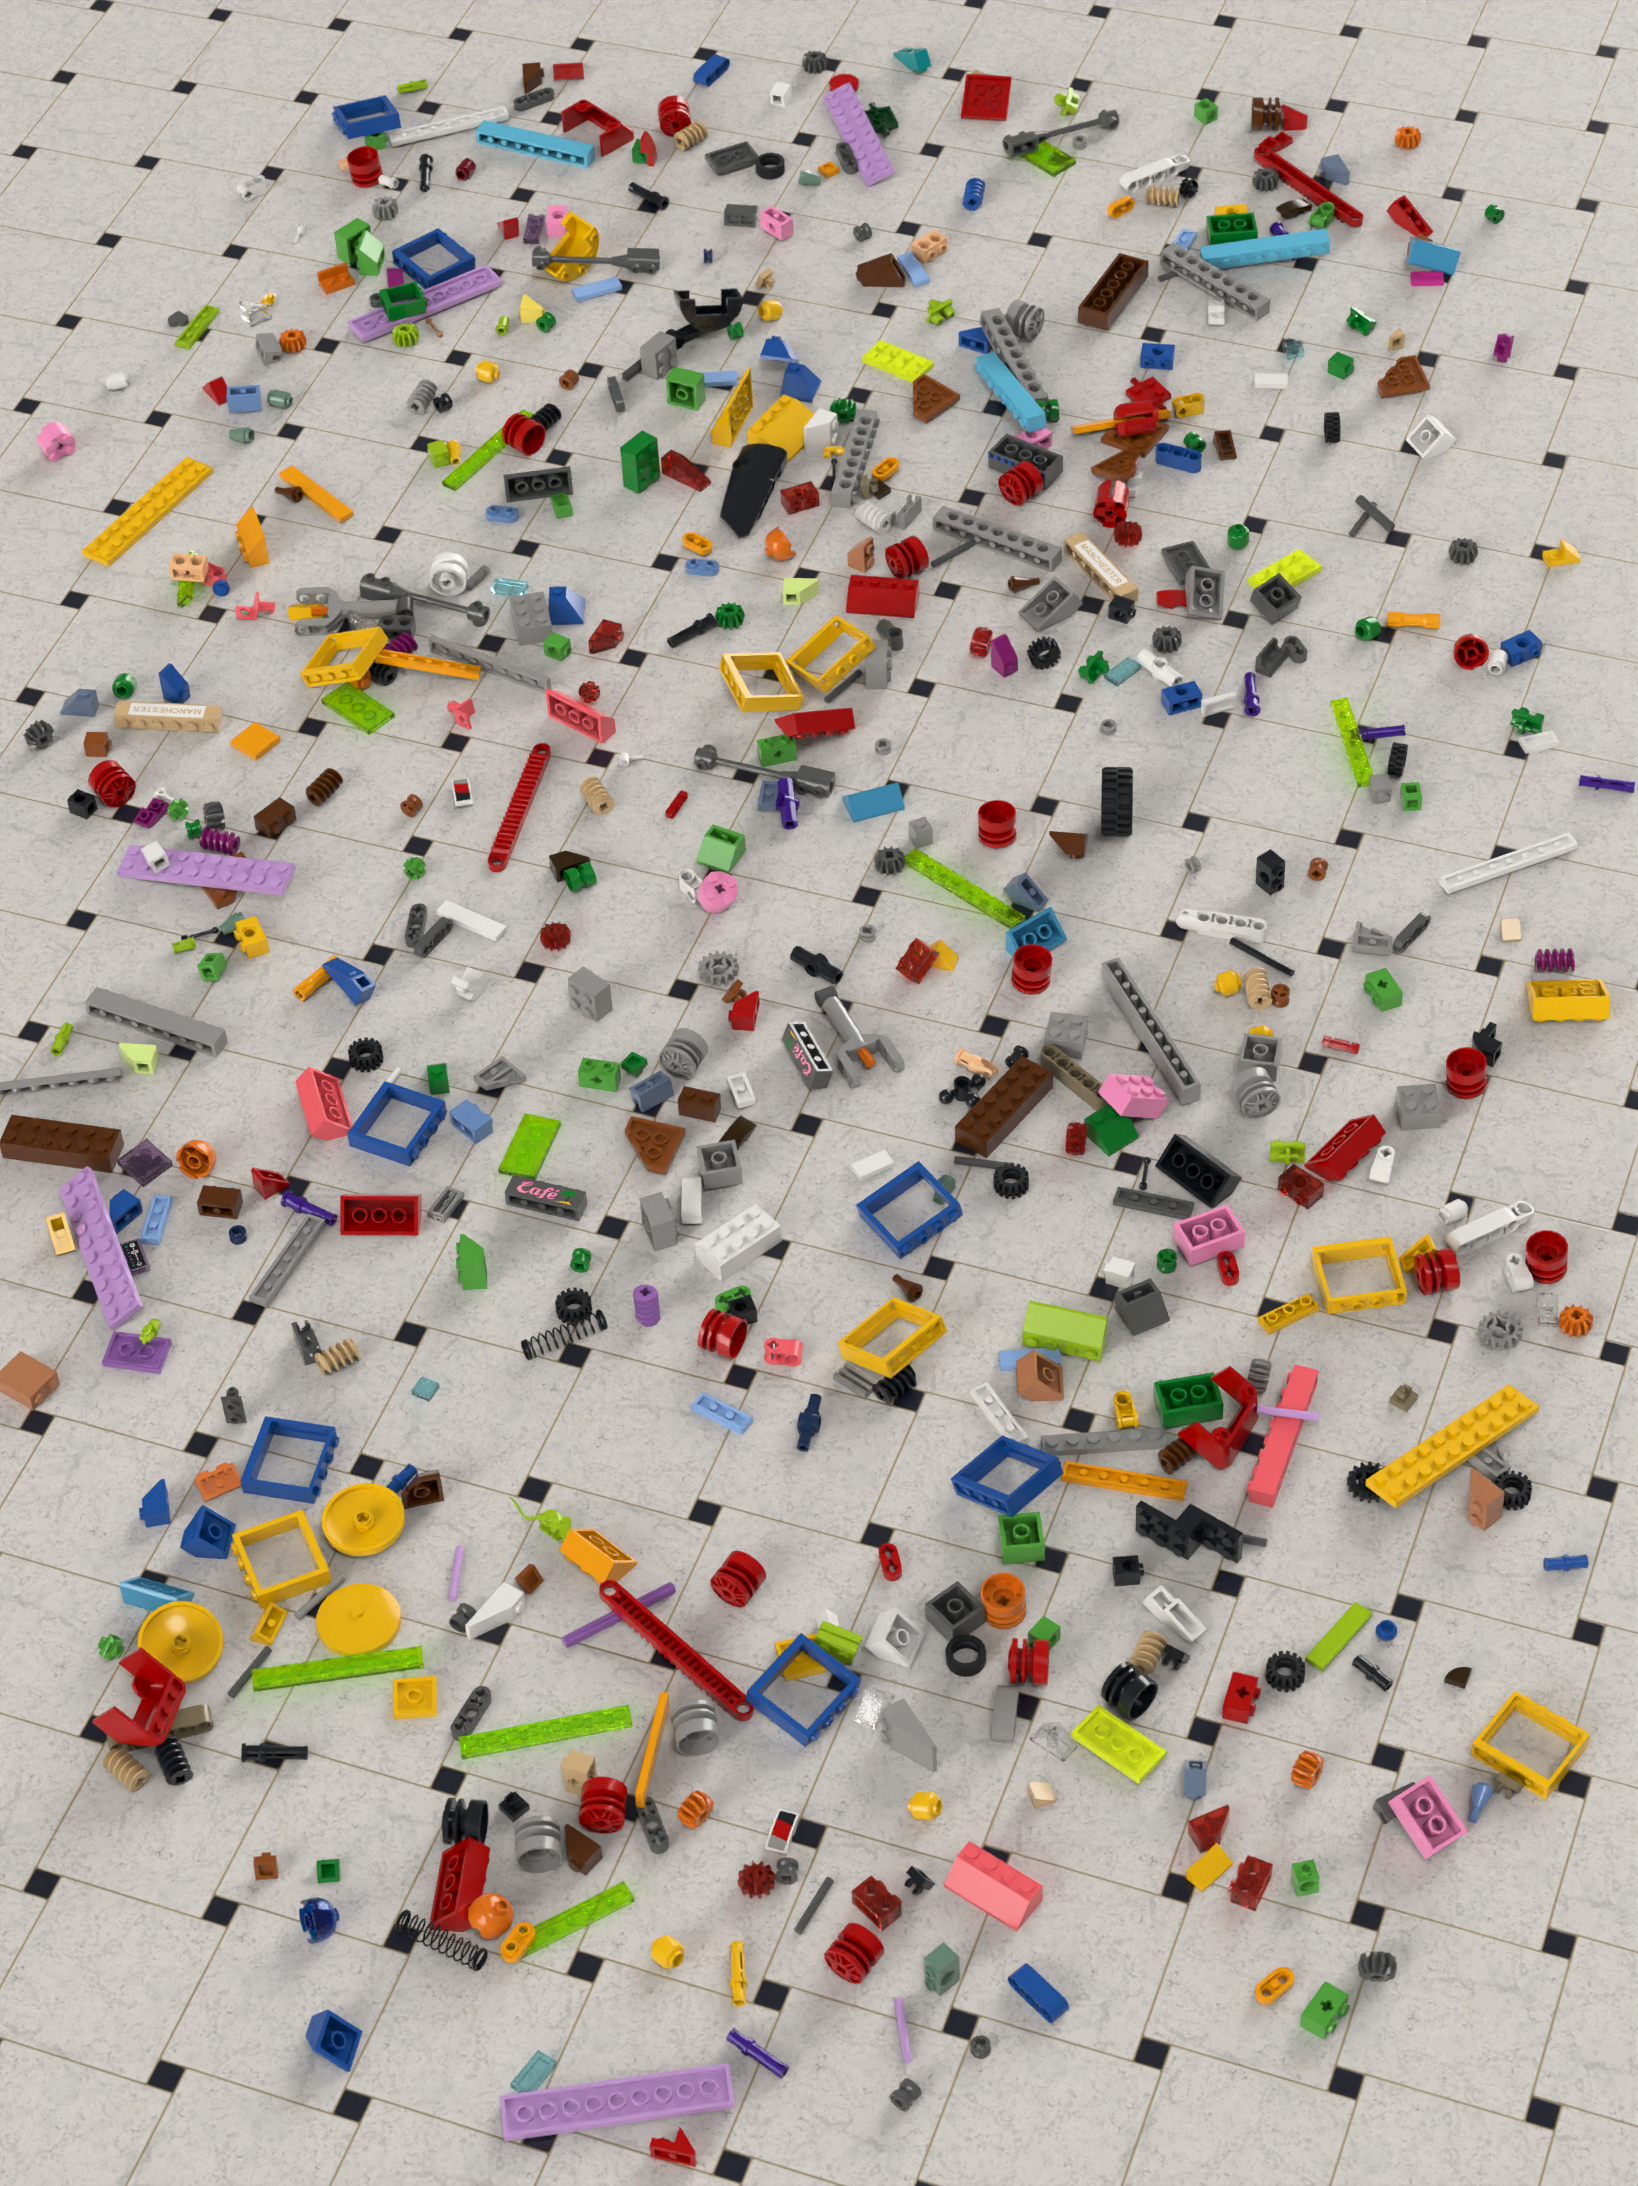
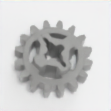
M716 951L714 955L708 953L709 957L703 956V961H699L698 970L700 978L705 979V983L711 981L713 986L715 983L721 986L722 982L729 984V979L734 981L735 976H738L739 964L737 963V958H732L731 953L726 955V951H723L722 954Z
M1497 1310V1314L1489 1312V1317L1484 1315L1483 1320L1479 1321L1478 1335H1481V1341L1486 1340V1346L1493 1345L1494 1350L1497 1346L1501 1350H1504L1505 1346L1512 1349V1344L1517 1346L1518 1340L1522 1339L1523 1326L1520 1325V1320H1515L1514 1314L1508 1316V1311L1501 1314L1500 1310Z

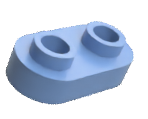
M491 505L486 509V518L493 522L514 523L519 520V511L514 507Z
M692 558L685 563L686 572L690 575L715 576L719 573V563L715 560Z

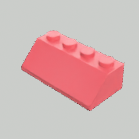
M549 688L545 690L549 717L602 744L616 732L615 719L560 691Z
M308 1067L295 1083L310 1134L315 1138L325 1141L348 1136L347 1133L353 1125L339 1079Z
M970 1841L956 1856L944 1883L945 1888L1015 1931L1020 1929L1043 1900V1886Z

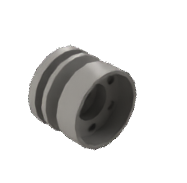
M1017 299L1010 304L1005 317L1014 335H1020V337L1032 341L1039 335L1042 329L1045 312L1040 307L1029 305Z
M679 1028L674 1031L658 1056L659 1063L672 1076L688 1079L693 1076L699 1064L708 1053V1045L695 1031Z
M1253 1067L1242 1071L1231 1083V1090L1235 1098L1239 1102L1245 1116L1250 1119L1265 1117L1277 1109L1280 1104L1281 1096L1268 1072L1261 1067Z
M700 1699L689 1700L679 1704L672 1710L670 1714L671 1723L675 1732L677 1750L681 1754L701 1756L719 1747L721 1734L717 1724L715 1708L711 1702Z
M541 1815L524 1818L514 1827L516 1863L521 1870L530 1873H543L554 1870L562 1863L560 1824L557 1820Z

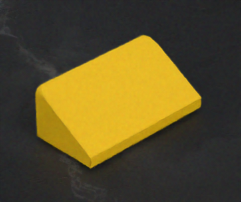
M291 604L288 607L289 620L323 618V616H311V607L324 606V604Z
M270 1601L264 1608L249 1640L271 1646L288 1611Z
M1215 1844L1187 1869L1186 1879L1204 1892L1233 1866V1862L1218 1844Z

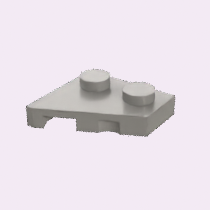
M1357 921L1353 952L1391 955L1393 937L1386 933H1381L1373 927L1371 930L1363 927V923Z
M503 1056L473 1075L474 1081L486 1091L526 1081V1075Z
M1496 1441L1467 1460L1494 1482L1499 1474L1502 1473L1504 1476L1505 1471L1510 1473L1511 1466L1507 1459L1504 1458V1453L1501 1448H1498Z

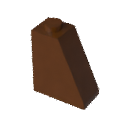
M892 253L859 264L856 272V278L862 283L863 287H905L906 276Z

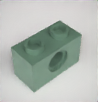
M944 1942L924 1957V1984L930 1991H935L941 1996L960 1981L959 1956Z

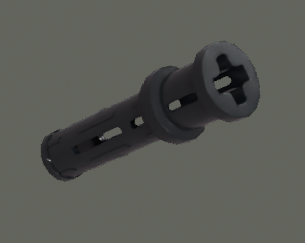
M424 153L419 159L421 163L419 165L421 172L420 190L427 192V190H430V173L433 170V157L428 153Z
M634 182L630 183L629 187L631 188H628L630 192L648 200L651 205H656L661 210H665L668 207V197L661 196L656 191L651 192Z
M708 613L703 619L695 620L690 627L667 638L669 646L674 648L697 634H704L711 627L715 628L717 626L716 619L711 613Z
M242 1743L241 1761L245 1763L246 1760H259L260 1763H264L267 1759L307 1760L308 1746H267L264 1743L260 1745Z

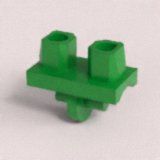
M1351 307L1350 315L1346 320L1348 326L1351 329H1357L1364 336L1369 335L1370 330H1374L1376 321L1367 317L1365 312L1358 310L1356 307Z
M1098 650L1094 656L1089 655L1086 659L1087 665L1081 666L1078 672L1081 678H1087L1089 684H1093L1100 674H1107L1110 668L1108 661L1103 658V651Z
M1521 707L1519 710L1515 708L1512 710L1510 725L1517 727L1519 734L1523 735L1525 731L1533 734L1542 732L1543 714L1530 715L1529 710L1525 707Z

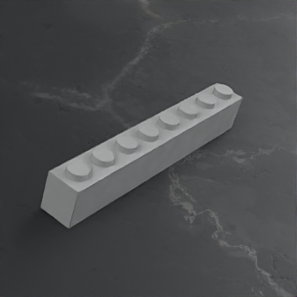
M96 987L85 1001L88 1015L217 1058L228 1043L226 1031L221 1027H215L203 1021H198L188 1016L111 992L107 989Z

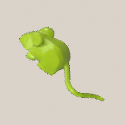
M510 1497L525 1519L529 1521L538 1519L541 1522L539 1529L548 1536L552 1534V1538L556 1542L558 1539L564 1541L569 1530L572 1529L570 1526L571 1519L568 1516L562 1517L556 1510H546L543 1513L529 1517L522 1511L518 1503Z

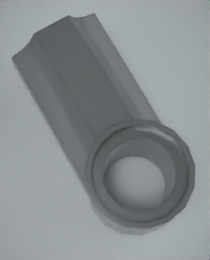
M880 620L878 625H876V630L885 640H888V647H891L893 651L902 649L904 647L902 629L895 627L889 620Z

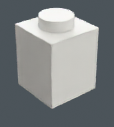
M776 82L770 91V104L785 107L791 99V84Z
M157 841L141 849L146 862L154 874L170 866L166 853Z
M1113 1256L1110 1263H1106L1103 1274L1106 1275V1284L1123 1289L1130 1287L1135 1277V1263Z

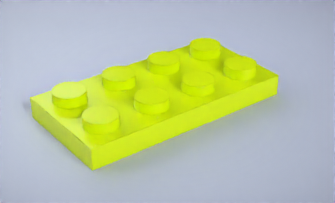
M883 340L878 341L862 356L863 363L911 383L923 374L926 375L934 367L933 361Z
M1297 549L1250 576L1247 583L1255 589L1280 573L1292 587H1295L1321 572L1322 565L1302 550Z
M1099 1704L1071 1732V1738L1137 1784H1140L1167 1756V1751Z

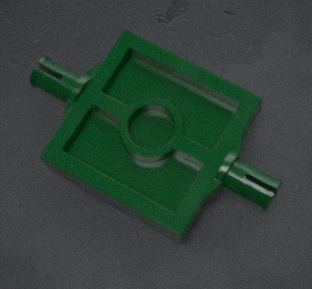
M874 102L869 103L870 109L864 112L875 133L882 131L885 137L886 135L889 136L890 132L888 130L898 128V121L890 106L876 107Z

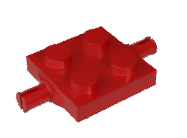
M1153 376L1142 382H1139L1135 377L1131 378L1130 383L1134 386L1125 390L1126 396L1130 400L1137 402L1153 399L1151 401L1153 407L1157 406L1159 410L1167 409L1163 403L1171 399V393Z

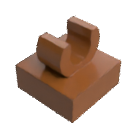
M737 979L729 987L722 1000L728 1004L731 1000L733 1002L740 1000L739 996L745 997L746 991L740 989L743 982Z
M528 1564L515 1577L516 1582L526 1594H531L544 1581L533 1564Z
M264 1852L261 1856L254 1857L253 1863L256 1880L278 1878L279 1871L276 1855H271V1852Z

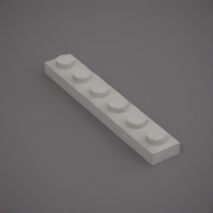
M311 1214L306 1215L250 1294V1302L266 1308L269 1306L326 1225L325 1219Z
M1164 1427L1041 1436L1042 1451L1055 1456L1164 1449L1167 1446Z

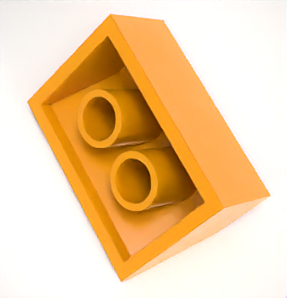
M250 507L236 523L237 531H234L236 540L240 541L238 544L244 562H248L249 567L252 568L269 564L265 536L255 509Z
M593 1528L570 1529L559 1551L565 1554L567 1560L578 1564L581 1571L591 1574L599 1584L606 1580L618 1582L638 1563Z

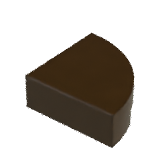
M880 480L877 481L878 491L874 492L878 500L891 493V488Z
M1458 1667L1451 1670L1445 1676L1444 1683L1465 1689L1472 1668Z

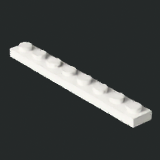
M505 106L388 133V139L392 147L401 146L424 139L444 136L449 133L479 127L484 120L494 123L509 120V114Z
M1568 832L1439 877V883L1447 894L1577 850L1578 843Z

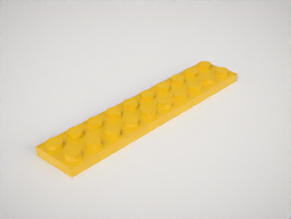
M189 457L183 459L82 550L83 556L110 567L213 473V468Z
M1508 1384L1366 1479L1365 1486L1396 1509L1537 1414L1540 1406Z

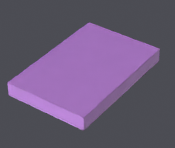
M114 1331L102 1360V1365L104 1367L161 1374L172 1345V1340L155 1337L151 1342L142 1344V1341L139 1340V1334Z

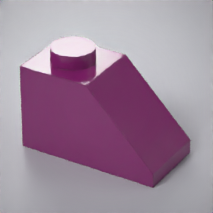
M1005 633L991 640V667L1004 678L1018 671V657Z

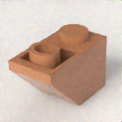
M870 536L857 543L847 553L849 567L866 573L874 566L875 547L873 537Z

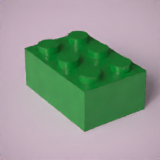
M1254 212L1206 216L1208 244L1216 245L1257 239L1258 229Z
M642 430L620 447L623 485L627 489L640 494L661 477L657 438Z
M1214 1372L1154 1382L1153 1398L1162 1427L1167 1429L1190 1425L1196 1421L1202 1423L1223 1419L1224 1403L1218 1385L1211 1380V1377L1215 1375Z

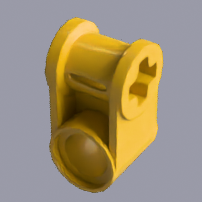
M1197 392L1175 397L1171 404L1176 409V416L1184 418L1202 414L1204 412V395Z
M1125 1390L1117 1391L1114 1394L1113 1412L1117 1430L1133 1426L1139 1428L1138 1415L1131 1394Z

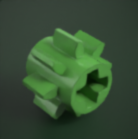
M182 798L179 801L174 799L167 808L170 811L168 815L175 821L177 818L183 820L190 810L187 808L188 803Z
M411 857L403 864L406 867L404 870L405 875L410 879L418 880L426 873L424 869L426 866L425 862L419 857Z
M109 1634L107 1638L102 1636L98 1643V1648L101 1649L99 1654L108 1660H113L115 1656L120 1658L125 1650L122 1645L123 1640L114 1634Z

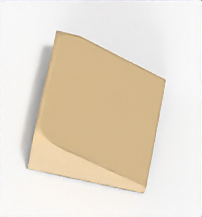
M1401 328L1389 336V351L1404 347L1405 334Z
M1519 918L1501 919L1500 933L1503 942L1521 941Z
M1028 1783V1792L1035 1808L1056 1803L1049 1783Z

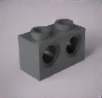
M381 614L377 627L382 628L389 639L388 642L395 640L402 633H408L414 638L416 632L415 616Z

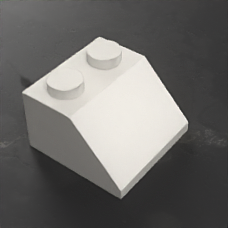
M819 408L805 425V454L821 452L825 447L837 444L839 441V422L837 421L836 413Z
M1428 414L1406 438V441L1423 459L1445 453L1456 440L1437 419Z
M893 1608L879 1613L865 1647L878 1659L910 1667L925 1633L901 1611Z

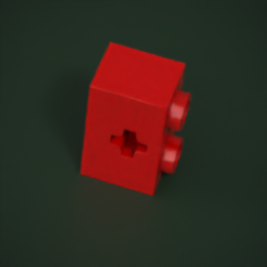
M1233 1671L1223 1703L1222 1719L1248 1724L1249 1717H1254L1256 1704H1254V1700L1259 1699L1261 1687L1258 1686V1677Z

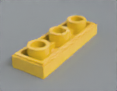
M1307 1293L1258 1317V1323L1270 1335L1318 1312L1320 1306Z

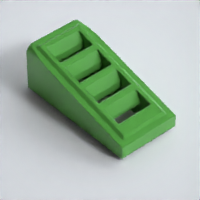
M566 492L550 495L557 519L573 516L572 505Z

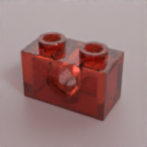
M812 481L780 490L781 504L788 515L820 506L819 492Z
M1293 1164L1278 1177V1190L1283 1195L1293 1199L1298 1205L1309 1209L1323 1197L1324 1183Z

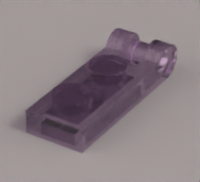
M534 214L528 215L523 237L524 244L533 245L540 243L545 223V214H539V216H534Z

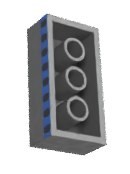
M1005 434L988 452V467L1004 474L1022 461L1032 463L1041 473L1044 485L1042 489L1044 490L1063 472L1062 455L1009 434Z

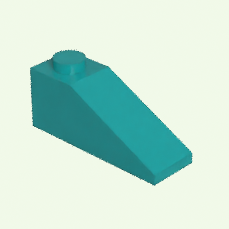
M904 48L893 53L911 71L922 73L927 71L926 68L931 67L927 48Z

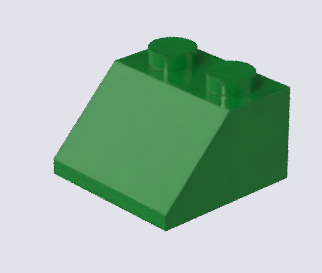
M1110 1104L1084 1118V1135L1108 1156H1111L1139 1138L1130 1117L1120 1116Z

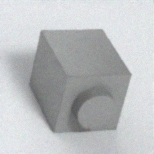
M1388 774L1369 776V792L1373 803L1391 801L1392 787Z
M926 817L909 821V838L916 849L933 844V828Z

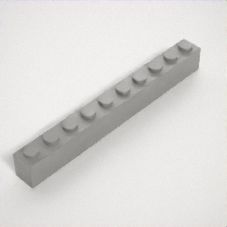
M1120 958L1103 962L1102 980L1182 1105L1200 1100L1201 1083Z

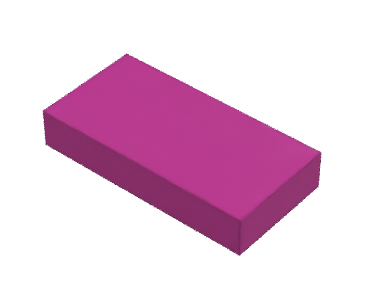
M1412 271L1410 274L1411 286H1444L1443 271Z

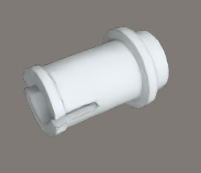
M379 176V184L388 186L390 189L398 187L399 181L396 177Z

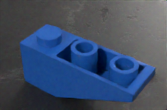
M338 957L323 963V968L355 1005L371 998L376 985L365 972Z

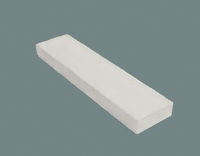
M448 900L436 910V916L440 918L446 917L452 920L454 924L496 942L507 931L505 925Z
M988 1382L970 1390V1396L1000 1436L1003 1435L1023 1444L1029 1442V1436Z

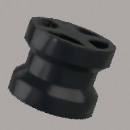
M447 393L441 394V397L433 398L434 407L439 413L444 412L446 408L450 409L453 407L452 399Z

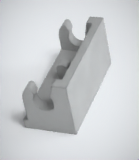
M274 333L256 334L255 349L263 365L267 366V364L280 362L278 358L272 359L273 356L282 355V349Z
M909 494L907 496V503L897 514L895 511L892 513L890 525L905 530L922 511L921 496L917 495L915 501H912V496Z

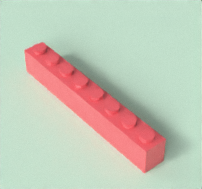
M1294 1365L1293 1371L1288 1372L1286 1379L1287 1387L1282 1388L1280 1396L1282 1401L1277 1403L1276 1408L1308 1411L1318 1383L1319 1370ZM1280 1416L1271 1419L1269 1426L1270 1434L1266 1433L1264 1438L1265 1448L1260 1449L1258 1461L1260 1462L1254 1466L1252 1472L1253 1481L1249 1480L1246 1492L1249 1493V1502L1271 1508L1274 1507L1305 1419Z

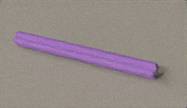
M668 1582L637 1598V1600L647 1608L674 1594L676 1589L672 1582ZM610 1612L563 1636V1643L569 1648L623 1619L619 1618L616 1612Z

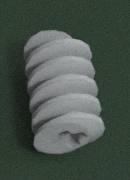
M428 379L421 380L407 400L409 409L415 414H423L435 397L437 386Z

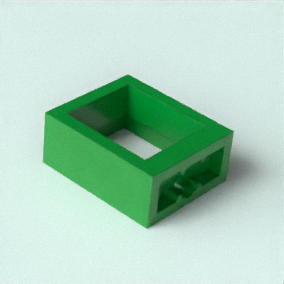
M416 281L379 290L381 304L389 321L426 313L427 299L426 296H423V290L421 287H418ZM411 298L416 299L415 301L402 303L394 306L392 305V303Z

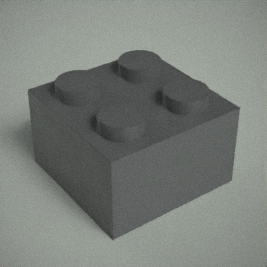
M1278 573L1253 590L1250 602L1273 625L1296 610L1302 597Z
M958 1581L925 1603L926 1619L949 1642L956 1636L970 1634L986 1622L985 1607Z

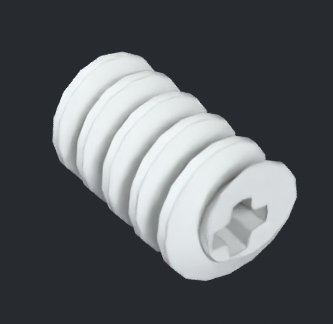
M869 501L859 506L855 512L856 519L879 532V534H885L890 528L891 515L882 511L881 508H877L876 505Z

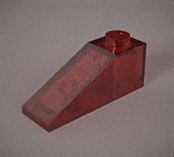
M670 450L661 457L662 474L699 492H702L711 484V480L684 455Z

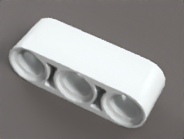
M682 1177V1224H702V1177Z

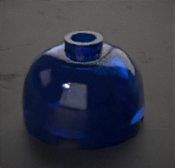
M314 1897L302 1900L300 1904L304 1905L303 1908L299 1909V1917L303 1932L305 1933L308 1930L311 1936L310 1939H307L308 1942L314 1944L331 1937L336 1929L337 1921H339L338 1910L333 1908L332 1904L324 1898Z

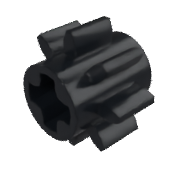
M1187 177L1179 184L1180 193L1185 197L1189 196L1191 198L1198 192L1199 186L1195 179L1189 180Z

